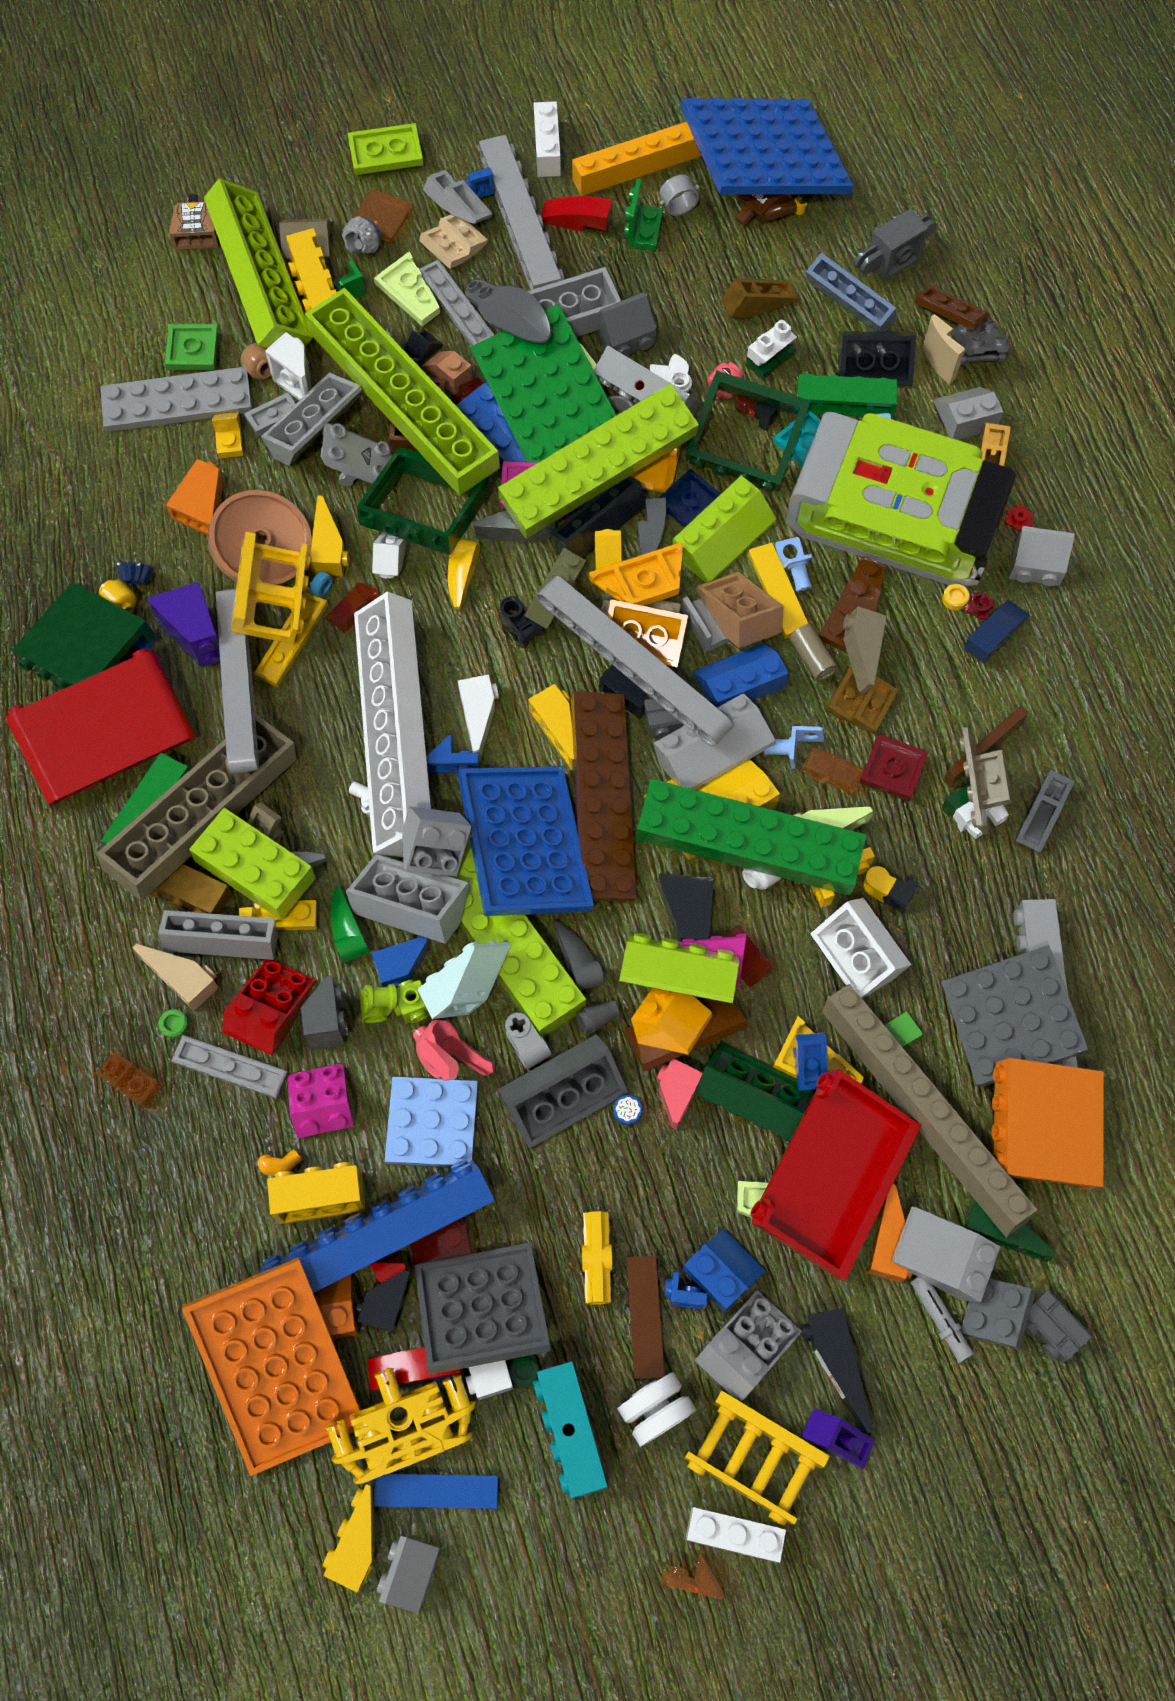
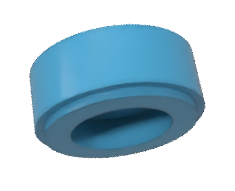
M324 571L319 572L311 582L310 593L320 598L325 596L331 588L332 576Z

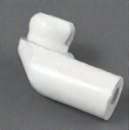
M353 781L350 785L349 793L361 798L362 812L370 815L368 787Z

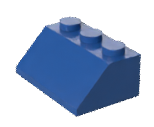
M764 643L693 671V675L705 698L716 708L742 693L751 701L781 690L786 687L789 675L777 651Z

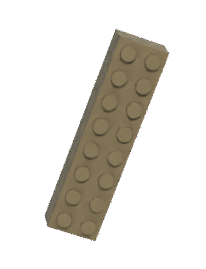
M255 713L259 770L231 775L227 762L226 740H223L96 853L102 870L137 899L143 901L192 856L189 848L223 808L237 815L296 761L293 741Z

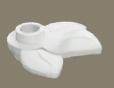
M674 354L671 357L669 366L650 365V371L683 391L688 392L691 389L692 379L688 375L689 365L679 355Z

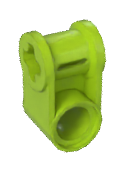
M389 984L387 987L364 986V989L360 992L362 1022L378 1023L387 1019L397 1004V991L394 984Z

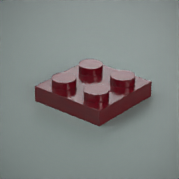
M878 734L860 783L910 801L928 752Z

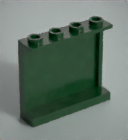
M72 582L14 646L12 651L18 658L16 662L24 670L29 672L32 669L43 681L51 680L58 689L63 690L115 666L139 638L150 643L156 635L142 618Z

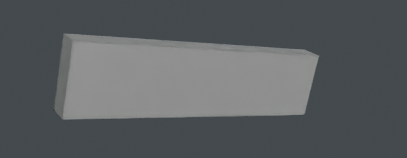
M182 1035L171 1060L179 1066L277 1100L288 1076V1072L184 1035Z

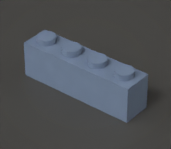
M823 253L816 258L806 271L808 282L873 331H888L897 320L895 306Z

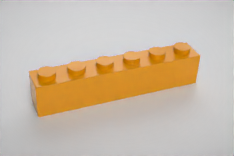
M687 122L572 159V179L580 195L584 196L702 155Z

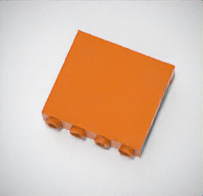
M1014 1058L995 1062L993 1069L995 1095L992 1100V1108L995 1112L991 1131L994 1140V1153L992 1156L1007 1174L1015 1178L1077 1185L1078 1189L1085 1190L1103 1187L1104 1071Z

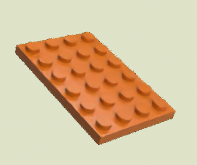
M300 1257L182 1305L183 1313L250 1476L331 1442L325 1428L331 1423H334L338 1435L340 1433L336 1421L345 1420L348 1434L354 1432L349 1415L361 1411Z

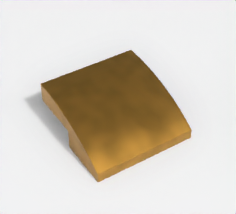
M850 665L842 676L825 710L856 727L875 733L898 689L876 676L875 685L865 694H861L858 691Z

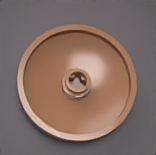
M248 490L232 495L221 503L210 522L208 545L212 558L219 569L236 583L245 532L256 533L255 543L300 552L302 543L307 544L306 555L311 553L312 536L306 518L292 502L273 492ZM269 560L261 561L259 579L262 582L283 586L296 578V568L293 565Z

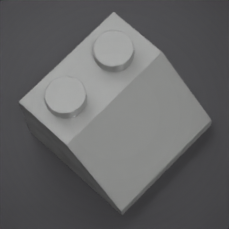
M982 387L934 399V404L949 437L956 440L981 434V428L985 423L999 425L1004 412L995 392Z
M1022 526L1011 552L1009 579L1022 583L1034 582L1045 586H1060L1067 571L1075 533Z

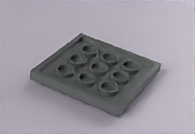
M1049 945L941 981L978 1088L995 1083L993 1080L995 1062L1007 1058L1054 1064L1089 1052Z
M531 1242L414 1265L429 1375L551 1351Z

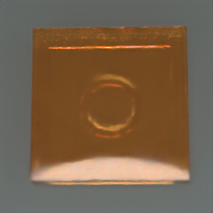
M371 188L353 218L360 216L370 219L377 225L380 239L393 243L413 211V203Z

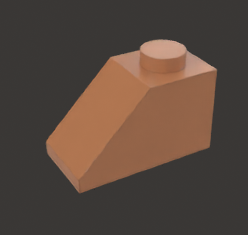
M455 351L438 352L422 365V369L432 378L445 379V389L454 397H457L473 384L471 364Z

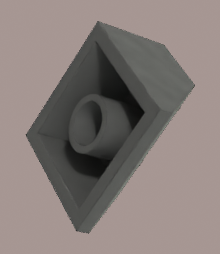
M644 292L600 309V342L604 349L608 345L628 357L635 352L647 350L655 345L656 327Z

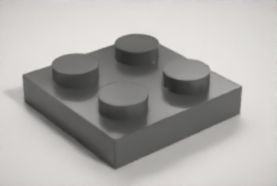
M989 1279L982 1301L968 1302L961 1329L962 1335L1020 1350L1036 1292L1032 1288Z

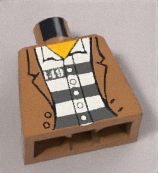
M191 194L187 197V203H177L174 207L169 229L174 250L219 247L211 216L206 203L201 202V197Z

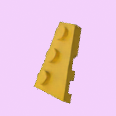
M797 1016L773 1066L796 1079L793 1049L796 1048V1035L814 1034L799 1016ZM827 1045V1073L840 1069L861 1084L864 1077Z

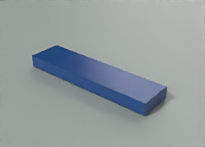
M386 1474L374 1479L373 1507L497 1509L498 1476Z

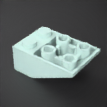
M490 941L485 944H478V942L470 943L462 949V954L448 960L440 972L428 976L426 983L418 991L431 1018L469 1015L483 1004L494 985L511 946L510 943H496V941Z

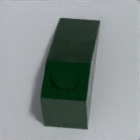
M974 1198L970 1200L963 1225L964 1228L978 1233L1001 1247L1038 1260L1048 1262L1054 1258L1055 1252L1026 1224L1008 1237H1005Z

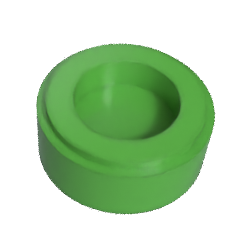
M171 1009L161 1015L158 1025L165 1037L177 1039L187 1032L189 1023L183 1012Z

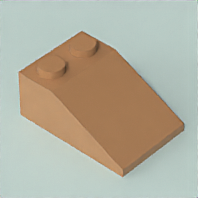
M740 572L696 586L697 593L723 635L738 648L782 633L783 606Z

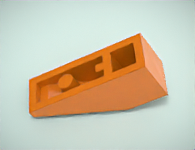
M895 1184L892 1185L881 1207L867 1274L902 1283L907 1276L911 1277L912 1273L891 1262L905 1225Z

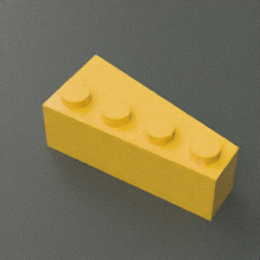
M314 228L286 236L292 261L288 263L292 278L297 277L298 281H295L299 296L304 295L305 299L302 300L305 313L337 293L336 289L334 290L329 270L326 268L321 247H318Z

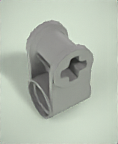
M514 1013L507 1018L505 1022L507 1038L527 1070L552 1055L546 1042L538 1034L525 1014ZM517 1023L519 1027L523 1026V1032L513 1031V1025Z

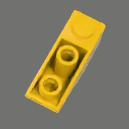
M366 1484L364 1490L359 1488L351 1504V1506L355 1507L350 1520L347 1518L343 1520L337 1536L341 1539L336 1550L331 1548L323 1563V1567L326 1568L323 1576L357 1593L362 1591L375 1562L374 1487Z

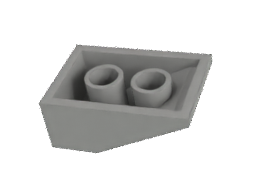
M911 1207L891 1262L959 1300L981 1302L1000 1246L978 1233L917 1207Z

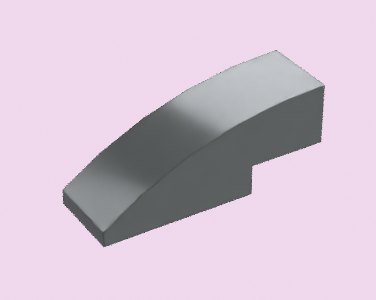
M666 498L645 499V521H638L637 524L639 556L661 549L665 530Z
M1052 770L1047 773L1015 840L1016 842L1041 853L1075 783L1074 780Z

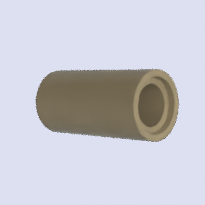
M811 624L803 625L791 634L790 640L816 681L825 680L837 671L838 665Z

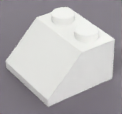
M285 332L265 352L273 381L300 400L311 390L309 362L303 342L299 338H293Z

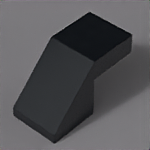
M412 330L405 346L401 348L420 367L441 349L443 343L426 330Z

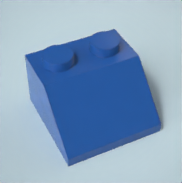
M722 1229L703 1245L684 1264L682 1269L704 1293H707V1297L723 1313L766 1272L725 1229Z

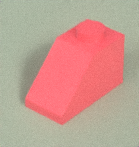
M675 1059L671 1060L669 1065L663 1064L656 1079L660 1081L658 1090L670 1125L677 1130L703 1073Z

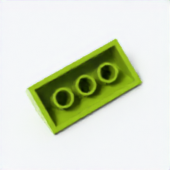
M740 476L673 538L672 545L682 542V564L707 583L715 580L777 519L761 491L743 476Z
M634 933V936L628 935L619 981L733 1003L739 967V956H734V952L725 949H718V952L706 950L707 947L700 944H690V947L678 945V941L669 938H663L662 941L653 940L650 935L644 933Z

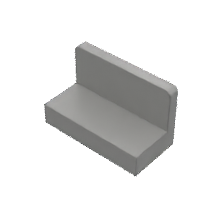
M687 596L682 598L681 614L688 615L687 624L705 653L728 642V639L721 632L701 598L692 603Z

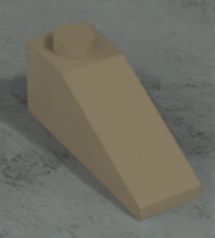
M857 606L844 619V643L858 691L861 694H865L875 685L887 616Z

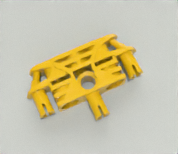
M393 1367L385 1369L388 1382L385 1381L382 1370L377 1372L374 1376L377 1379L384 1402L349 1415L358 1445L355 1447L352 1446L345 1420L336 1421L339 1435L336 1432L334 1423L325 1427L335 1455L330 1460L335 1464H341L348 1472L355 1475L353 1479L355 1484H361L471 1439L472 1433L467 1432L470 1423L471 1411L475 1409L476 1401L469 1402L461 1374L452 1376L456 1385L455 1389L450 1377L442 1381L452 1406L451 1409L446 1410L436 1381L401 1395ZM396 1407H402L407 1411L406 1416L400 1421H394L390 1418L391 1411ZM413 1420L415 1426L408 1428ZM458 1420V1432L452 1433L449 1424ZM390 1429L400 1432L392 1435ZM365 1458L368 1467L362 1470L357 1465L356 1460Z

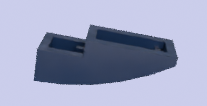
M1008 600L968 638L964 649L985 664L1027 620L1029 614Z

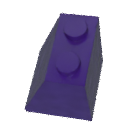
M199 582L148 597L160 627L200 667L214 665L220 661L219 638Z

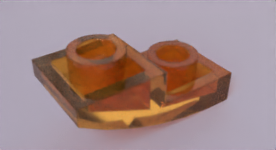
M817 748L810 749L801 769L822 784L830 781L848 795L855 792L864 772L854 764Z
M115 1051L110 1053L95 1072L97 1076L142 1108L146 1107L162 1086Z

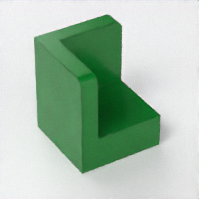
M353 260L348 261L349 274L334 280L333 286L337 292L345 288L357 299L366 295L363 276Z

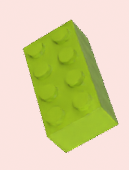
M226 808L222 809L189 848L196 863L281 921L316 879L312 866Z

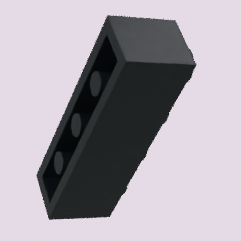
M632 476L625 478L588 501L553 530L550 535L558 555H560L563 548H566L581 558L585 557L595 548V531L605 529L616 531L645 506L646 499L641 482Z

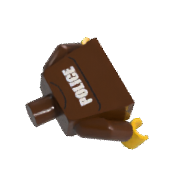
M736 194V199L742 209L735 218L743 226H746L753 217L764 224L768 220L771 221L790 213L802 215L805 212L807 203L800 204L802 197L799 195L792 200L791 194Z

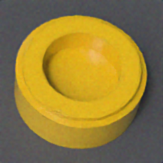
M960 584L949 585L942 597L944 605L954 611L965 608L970 597L969 591Z

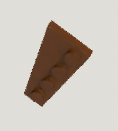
M862 557L819 633L822 642L847 653L844 643V619L857 606L876 612L886 569L885 565L868 557Z

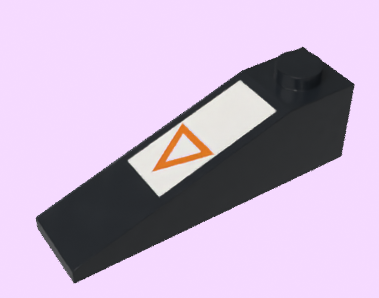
M840 1308L808 1315L805 1318L806 1324H802L805 1341L811 1343L813 1352L861 1432L864 1434L874 1432L844 1309Z

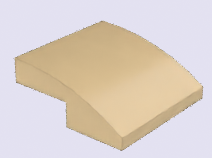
M451 214L440 218L438 227L421 233L419 241L449 269H452L479 252L487 244L488 239L469 222Z
M934 314L930 319L923 350L933 369L950 385L957 377L965 348L951 338L953 328Z

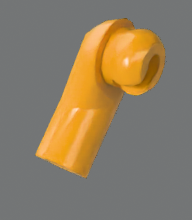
M293 1149L282 1159L270 1157L267 1154L262 1155L258 1159L257 1165L263 1174L275 1176L278 1172L290 1171L303 1159Z

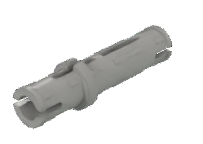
M919 1277L911 1281L910 1284L914 1287L939 1329V1337L941 1340L945 1339L957 1362L960 1363L974 1355V1351H972L960 1331L962 1329L961 1325L955 1323L934 1286Z

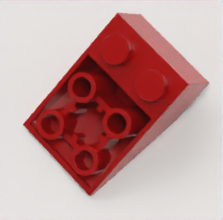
M265 959L224 1010L222 1033L272 1056L287 1036L316 979L277 961Z

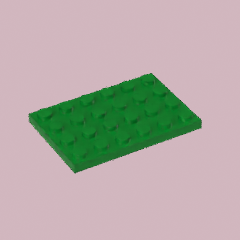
M559 304L544 310L551 325V337L546 343L526 341L502 331L470 347L526 462H541L617 416Z

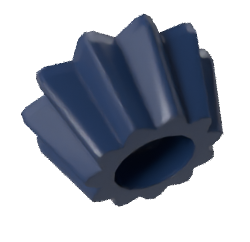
M116 563L119 578L126 584L146 585L154 571V567L142 563Z

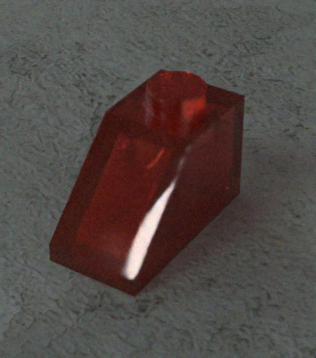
M461 1221L448 1224L411 1243L413 1266L471 1254L466 1222Z

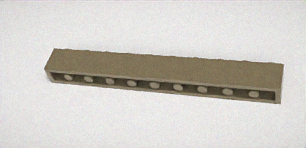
M848 984L829 996L822 1011L824 1016L900 1109L921 1125L919 1132L1003 1235L1008 1237L1025 1225L1037 1211L1036 1207L854 988Z

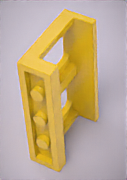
M245 532L241 548L230 632L293 644L296 634L301 635L304 621L299 618V615L304 612L306 598L302 597V591L306 592L308 576H304V570L308 571L311 558L310 555H306L307 544L302 543L300 552L255 543L256 533ZM269 560L295 566V586L290 588L262 582L259 579L261 561ZM262 602L288 607L291 610L290 629L280 630L255 624L256 603Z

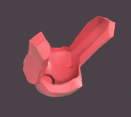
M433 1020L427 1027L422 1026L413 1034V1038L417 1041L416 1052L424 1068L437 1079L442 1078L443 1081L456 1079L459 1066L458 1062L451 1057L452 1054L483 1076L495 1072V1062L483 1056L460 1039L457 1031L448 1021Z

